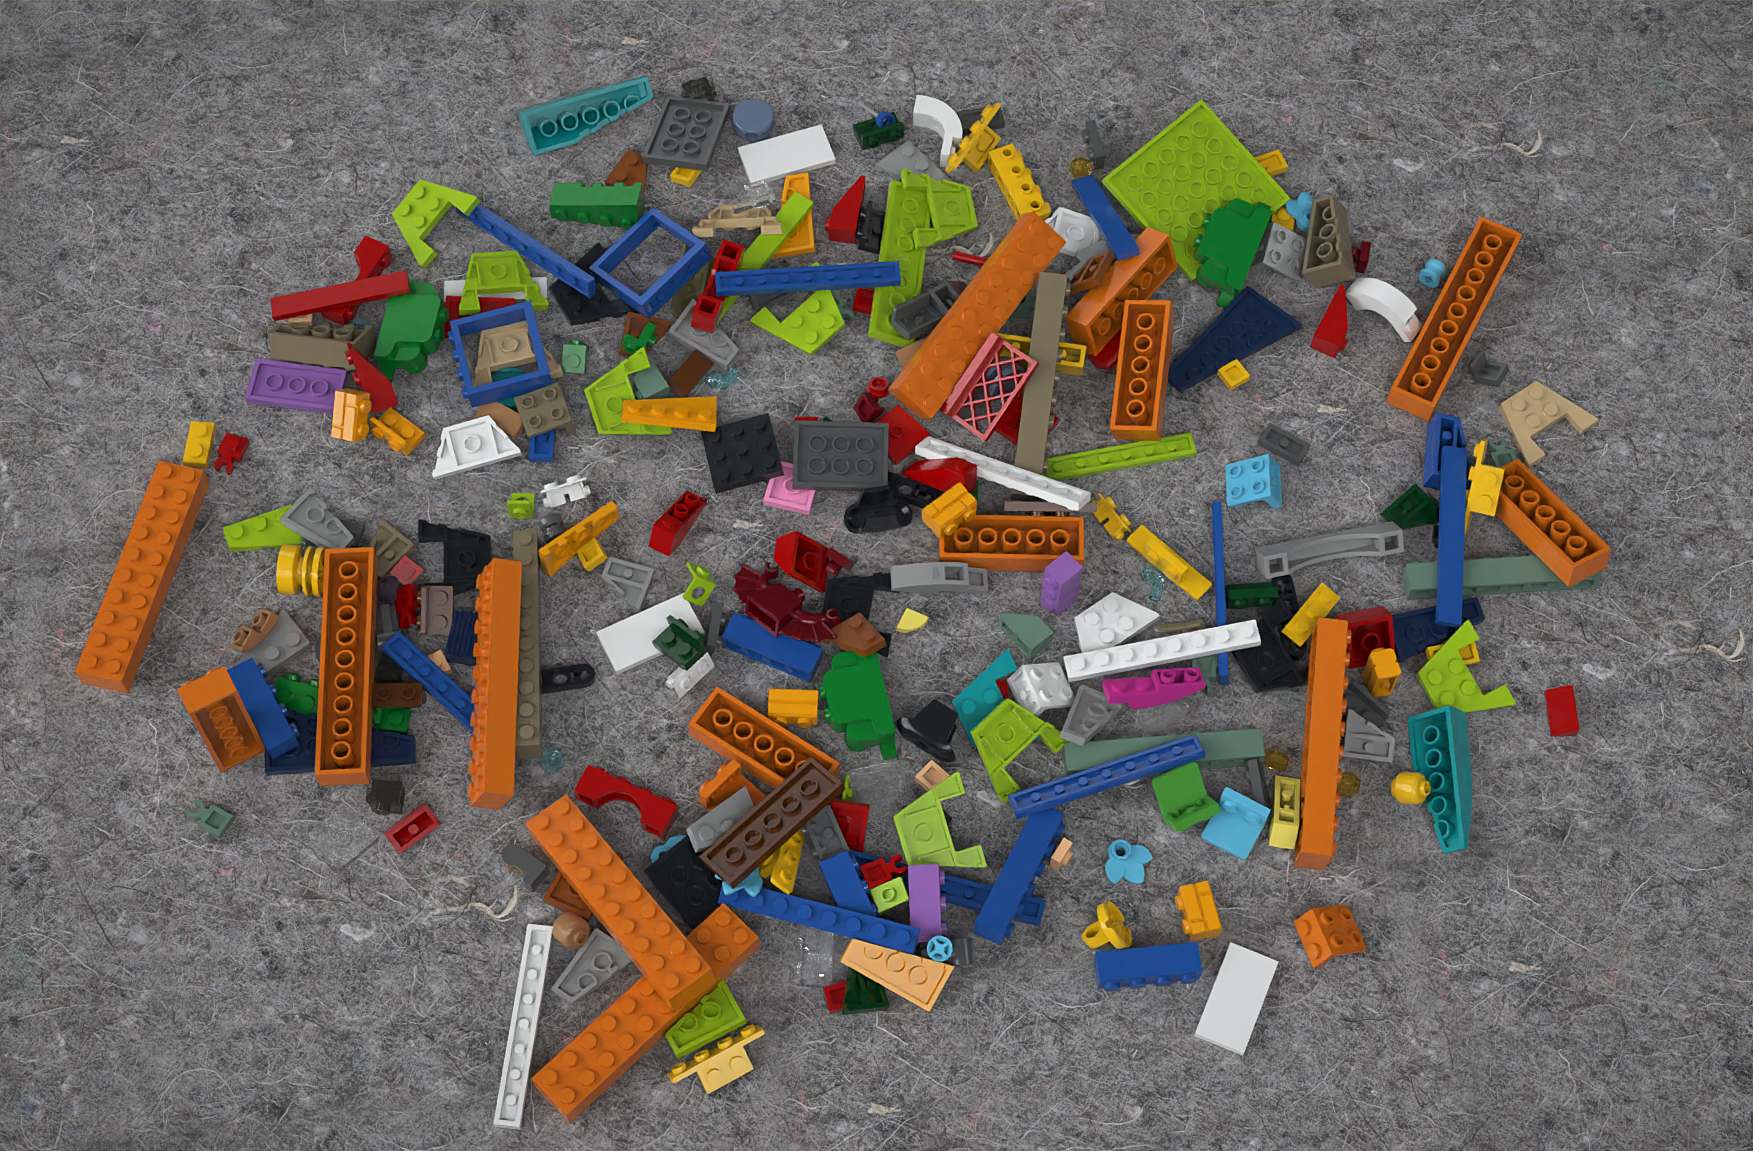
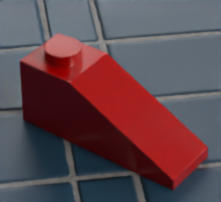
M861 175L832 209L831 218L826 219L825 231L829 232V241L856 244L855 237L860 222L859 215L866 189V176Z
M1340 284L1313 336L1310 348L1333 358H1336L1339 351L1344 352L1349 341L1346 338L1348 321L1345 285Z
M958 457L919 460L903 472V476L943 492L948 491L957 483H961L968 493H971L976 489L977 465Z

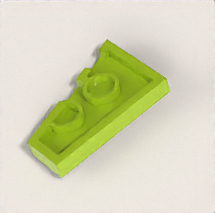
M292 505L223 527L222 529L230 551H257L261 548L274 547L277 550L281 549L283 544L300 545L302 548H306L301 535L281 524V517Z
M722 979L709 995L706 994L700 1000V1004L690 1013H686L665 1033V1037L676 1058L679 1059L742 1027L747 1022L724 979Z

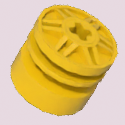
M283 544L278 555L276 583L279 594L298 595L302 587L305 596H311L313 593L314 597H323L325 549L327 548L318 547L315 549L313 546H308L304 555L302 546Z

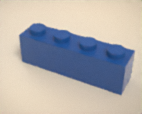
M734 613L722 635V646L809 683L812 682L823 660V649L816 643L811 641L804 642L802 640L796 641L794 638L786 635H780L776 638L745 614L739 615Z
M252 657L228 669L227 672L271 758L274 759L299 746L296 737L300 734L294 722L290 724L287 722L285 717L289 716V713L283 702L278 704L275 700V697L279 695L272 683L267 685L264 678L268 675L261 663L256 665Z
M845 851L819 862L820 872L836 907L874 917L880 916L874 902L870 903L867 894L870 891L865 879L860 880L856 872L860 868L854 855L850 857L848 851Z
M1198 942L1099 951L1094 956L1097 987L1108 992L1116 991L1120 987L1130 986L1131 989H1140L1147 984H1156V986L1161 987L1177 981H1181L1182 984H1191L1200 979L1202 973Z

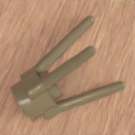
M1201 619L1155 626V632L1182 630V634L1205 629Z

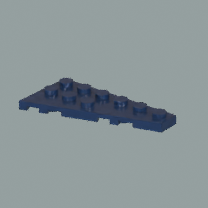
M1247 286L1169 368L1167 383L1179 392H1182L1215 375L1218 369L1236 359L1241 361L1300 330L1302 324Z
M286 708L289 716L285 717L289 724L294 722L300 734L296 737L299 746L274 759L271 758L265 746L266 776L315 772L317 715L301 714ZM372 729L371 767L416 764L415 737Z

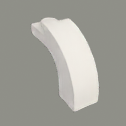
M917 95L913 111V126L930 128L942 137L943 145L940 155V167L946 168L949 164L947 163L948 158L960 149L958 146L962 140L960 119L955 111L944 102L936 98Z
M1367 277L1357 278L1345 292L1346 297L1356 311L1372 310L1381 314L1392 324L1404 342H1411L1423 328V325L1414 314L1417 310L1416 306L1401 291L1384 281Z

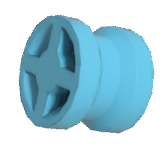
M1430 259L1425 264V269H1422L1418 276L1424 285L1436 288L1441 282L1440 278L1445 277L1447 274V268L1442 262Z
M935 936L928 942L927 952L933 960L945 961L951 957L953 945L948 938Z

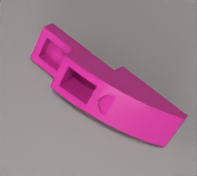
M1200 667L1152 670L1151 677L1103 680L1102 688L1108 704L1128 703L1130 709H1140L1170 703L1187 697L1205 688L1206 682Z

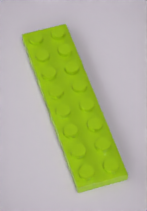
M892 180L889 184L878 262L899 261L901 284L900 286L875 287L868 337L904 348L914 343L915 338L908 341L891 327L892 311L897 305L921 294L926 248L916 251L912 232L915 228H929L931 213L925 190L904 191L902 182Z

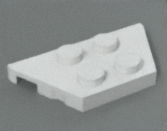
M1059 207L1050 218L1045 220L1066 241L1059 251L1061 253L1074 257L1084 248L1104 240L1090 216Z
M487 415L443 428L442 442L438 448V459L432 476L437 480L521 456L522 452L503 430L497 426L492 418Z
M1112 592L1074 617L1079 648L1082 653L1121 646L1158 621L1160 615Z

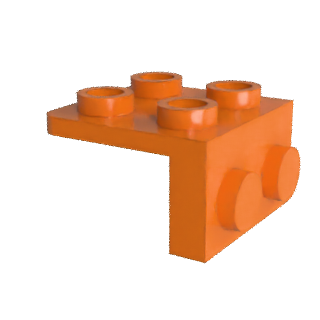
M735 759L729 764H723L718 769L717 775L711 781H705L699 789L700 804L708 812L744 786L748 790L754 807L766 796L742 775L741 765Z
M1345 904L1312 908L1293 922L1313 968L1323 966L1336 956L1361 953L1366 950V945L1353 915Z

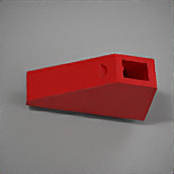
M347 343L349 350L345 352L349 365L354 364L356 373L352 374L356 386H362L363 392L370 393L371 413L373 414L399 405L389 378L351 343Z
M686 491L653 524L648 547L670 556L681 545L706 505L707 500L695 493Z

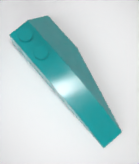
M643 76L518 109L517 113L522 131L534 156L581 141L587 135L598 131L609 122L615 121L626 112H630L652 99L653 94L648 76Z
M1448 705L1407 718L1412 765L1414 771L1422 773L1430 783L1431 790L1430 794L1426 797L1428 802L1426 806L1429 813L1433 816L1435 822L1433 826L1443 854L1468 849L1472 810L1471 757L1466 712Z

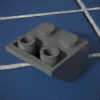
M948 280L928 291L930 294L929 305L942 316H945L968 285L965 282Z

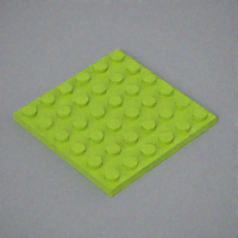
M1202 99L1102 180L1106 188L1144 230L1150 227L1170 236L1177 266L1190 282L1196 279L1197 269L1202 265L1194 257L1196 247L1193 244L1197 235H1202L1204 227H1201V224L1206 214L1211 215L1217 208H1224L1232 200L1241 199L1254 206H1257L1259 201L1271 206L1270 210L1273 211V215L1291 199Z

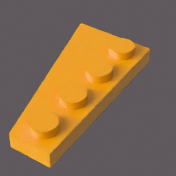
M808 172L786 176L781 198V208L795 191L811 200ZM812 210L809 211L807 216L771 259L816 252Z
M717 396L623 400L621 422L715 432Z
M612 501L601 506L596 512L540 548L538 552L543 572L550 578L577 555L576 550L594 537L597 538L620 518L618 506Z

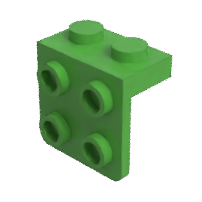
M1194 761L1176 767L1152 780V786L1164 823L1175 832L1188 830L1191 825L1209 820L1213 815L1220 812L1218 803L1207 795L1198 764Z

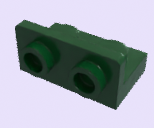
M669 615L666 618L669 627L654 639L652 643L656 649L687 671L708 652L704 644L705 638L699 631L689 629L682 619L679 618L677 620Z

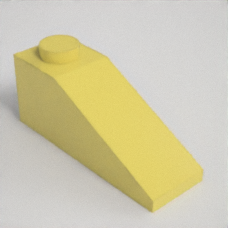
M1275 775L1269 828V846L1294 850L1299 830L1300 779Z

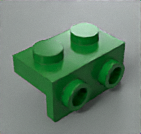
M287 672L286 675L277 677L275 689L279 696L275 697V700L278 704L283 702L285 708L295 710L297 713L317 715L319 679L310 678L309 681L301 679L300 674Z

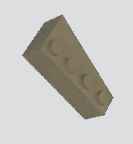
M1333 194L1313 199L1302 274L1315 288L1355 279L1347 210Z
M278 323L268 333L271 358L280 359L283 362L296 361L305 365L319 364L327 368L342 367L346 370H356L354 364L349 365L345 355V352L349 351L347 343H351L367 359L376 349L374 325H365V329H354V325H344V328L331 329L330 324H321L309 328V324Z

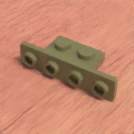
M684 242L681 257L691 249ZM712 258L673 295L670 313L676 318H679L692 299L697 302L700 293L704 292L715 258Z

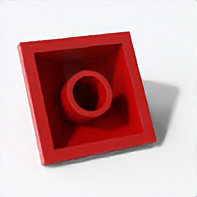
M798 531L777 537L774 552L776 563L792 578L821 593L825 592L827 571L825 569L829 563V558L825 554L829 548Z

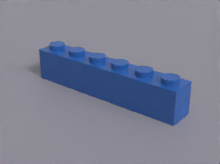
M1050 808L1029 816L975 921L974 934L1001 946L1006 937L1010 939L1016 925L1013 923L1015 918H1020L1024 912L1026 904L1023 902L1025 898H1031L1036 884L1033 882L1036 876L1041 878L1046 867L1044 861L1046 857L1051 858L1055 850L1056 844H1054L1056 837L1061 838L1066 827L1063 824L1064 813Z

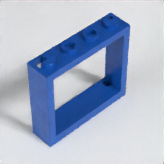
M652 207L597 259L589 269L600 285L650 319L713 256L705 242ZM660 226L690 246L691 249L640 297L609 274Z
M531 301L450 321L452 331H448L451 345L455 344L456 346L452 353L455 363H460V367L456 368L459 380L465 383V386H461L464 399L469 398L472 408L520 396L553 384ZM526 320L539 371L473 387L461 337Z

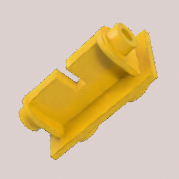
M1098 493L1101 499L1099 501H1092L1097 502V512L1092 513L1101 523L1109 518V521L1103 526L1111 537L1120 541L1125 537V531L1132 534L1133 532L1128 527L1131 525V522L1123 513L1118 515L1114 510L1117 507L1115 502L1109 496L1105 498Z

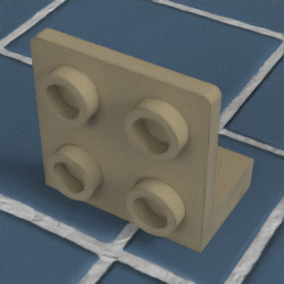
M558 382L514 398L528 438L559 427L560 430L565 428L568 436L577 433Z

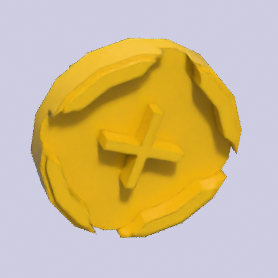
M1110 901L1099 904L1097 906L1099 920L1089 925L1082 934L1085 944L1089 948H1097L1110 941L1118 950L1131 946V931L1128 927L1124 928L1122 923L1125 921L1124 916L1118 907Z

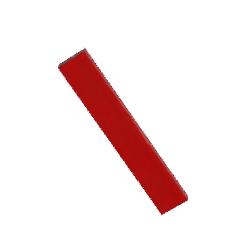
M407 271L270 298L272 318L274 321L409 294L410 286Z

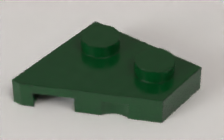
M1415 483L1389 505L1381 515L1387 522L1393 521L1402 530L1436 523L1434 522V508L1436 504Z
M851 967L848 968L842 1007L843 1015L885 1011L890 1007L884 986Z

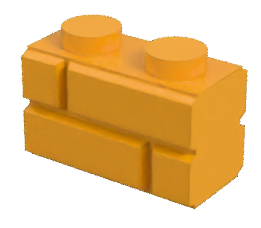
M349 388L335 390L331 437L352 442L366 439L369 432V425L367 424L368 413L372 406L369 400L370 393Z
M957 483L922 509V520L938 538L945 534L949 536L957 530L961 522L964 520L968 522L975 517L977 513V500L968 493L961 483Z
M1391 648L1372 650L1362 672L1364 683L1367 685L1370 694L1375 698L1391 695L1401 675V669L1398 662H1396L1395 652Z
M769 688L768 718L782 727H786L787 724H797L800 728H810L812 725H817L818 690Z
M1209 881L1179 887L1177 896L1174 899L1177 910H1182L1184 919L1181 920L1184 934H1189L1190 941L1192 942L1219 936L1222 931V925Z

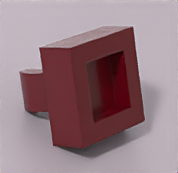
M1362 241L1360 249L1357 247L1351 248L1353 263L1356 264L1355 272L1364 274L1369 262L1371 243Z
M864 392L853 407L862 422L873 423L875 418L881 416L885 410L884 407L879 406L877 403L879 399L873 397L871 392Z
M831 547L825 554L832 560L825 570L835 577L840 573L842 567L850 572L854 566L852 561Z

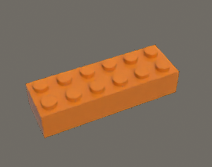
M1147 227L1135 240L1139 248V255L1117 260L1112 264L1109 271L1103 277L1102 284L1096 289H1090L1073 309L1067 313V319L1065 320L1073 344L1087 346L1086 354L1096 356L1114 335L1122 329L1125 300H1149L1178 268L1168 234Z
M1125 300L1110 431L1115 440L1161 441L1175 310L1171 300Z
M1519 459L1500 467L1505 468V474L1496 516L1568 587L1606 569L1611 548Z
M975 515L972 520L961 522L953 534L949 536L945 534L939 538V562L968 563V567L985 568L987 571L1044 572L1045 567L1066 551L1082 567L1084 564V517Z
M225 666L214 668L208 671L206 675L196 680H189L177 689L191 719L221 773L265 752V746Z
M719 687L714 689L688 724L691 737L729 761L735 759L743 770L773 789L777 788L810 757L815 759L835 777L838 778L840 775V763Z

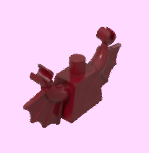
M766 562L764 572L760 573L746 564H742L741 570L733 575L736 584L732 591L738 595L740 604L746 603L745 614L776 638L780 635H786L794 638L796 641L812 640L816 643L824 639H837V635L830 627L833 628L842 623L841 617L838 616V611L836 609H829L826 615L803 611L802 601L805 600V595L801 589L796 588L790 591L780 583L771 585V580L778 577V565L774 570H770V563Z

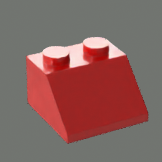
M1384 606L1336 615L1338 620L1348 621V630L1352 631L1350 644H1347L1346 651L1350 653L1349 669L1365 666L1370 652L1374 649L1391 648L1395 652L1393 617Z

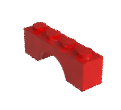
M366 235L353 252L356 263L361 269L354 281L380 276L384 269L390 266L392 255L389 245ZM361 304L322 311L321 315L323 318L339 325H348L350 320L352 321L356 317Z
M723 239L715 257L707 286L704 292L700 293L694 307L691 327L713 334L728 296L717 297L715 272L739 271L743 262L745 246Z
M588 765L574 789L577 800L597 809L608 802L616 800L627 801L633 804L641 813L642 830L664 840L678 816L677 805L670 798L655 796L648 788L642 786L638 788L631 785L628 779L621 776L616 778L610 775L606 769L599 766L594 768Z

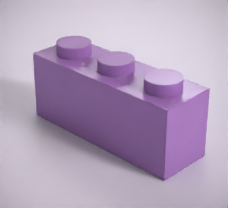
M1067 551L1045 567L1040 600L1042 606L1048 612L1051 611L1055 616H1058L1078 599L1083 567Z
M939 864L908 865L910 926L921 929L917 943L929 942L935 936H947V921H942V911H946V895H941V885H945V870H940Z

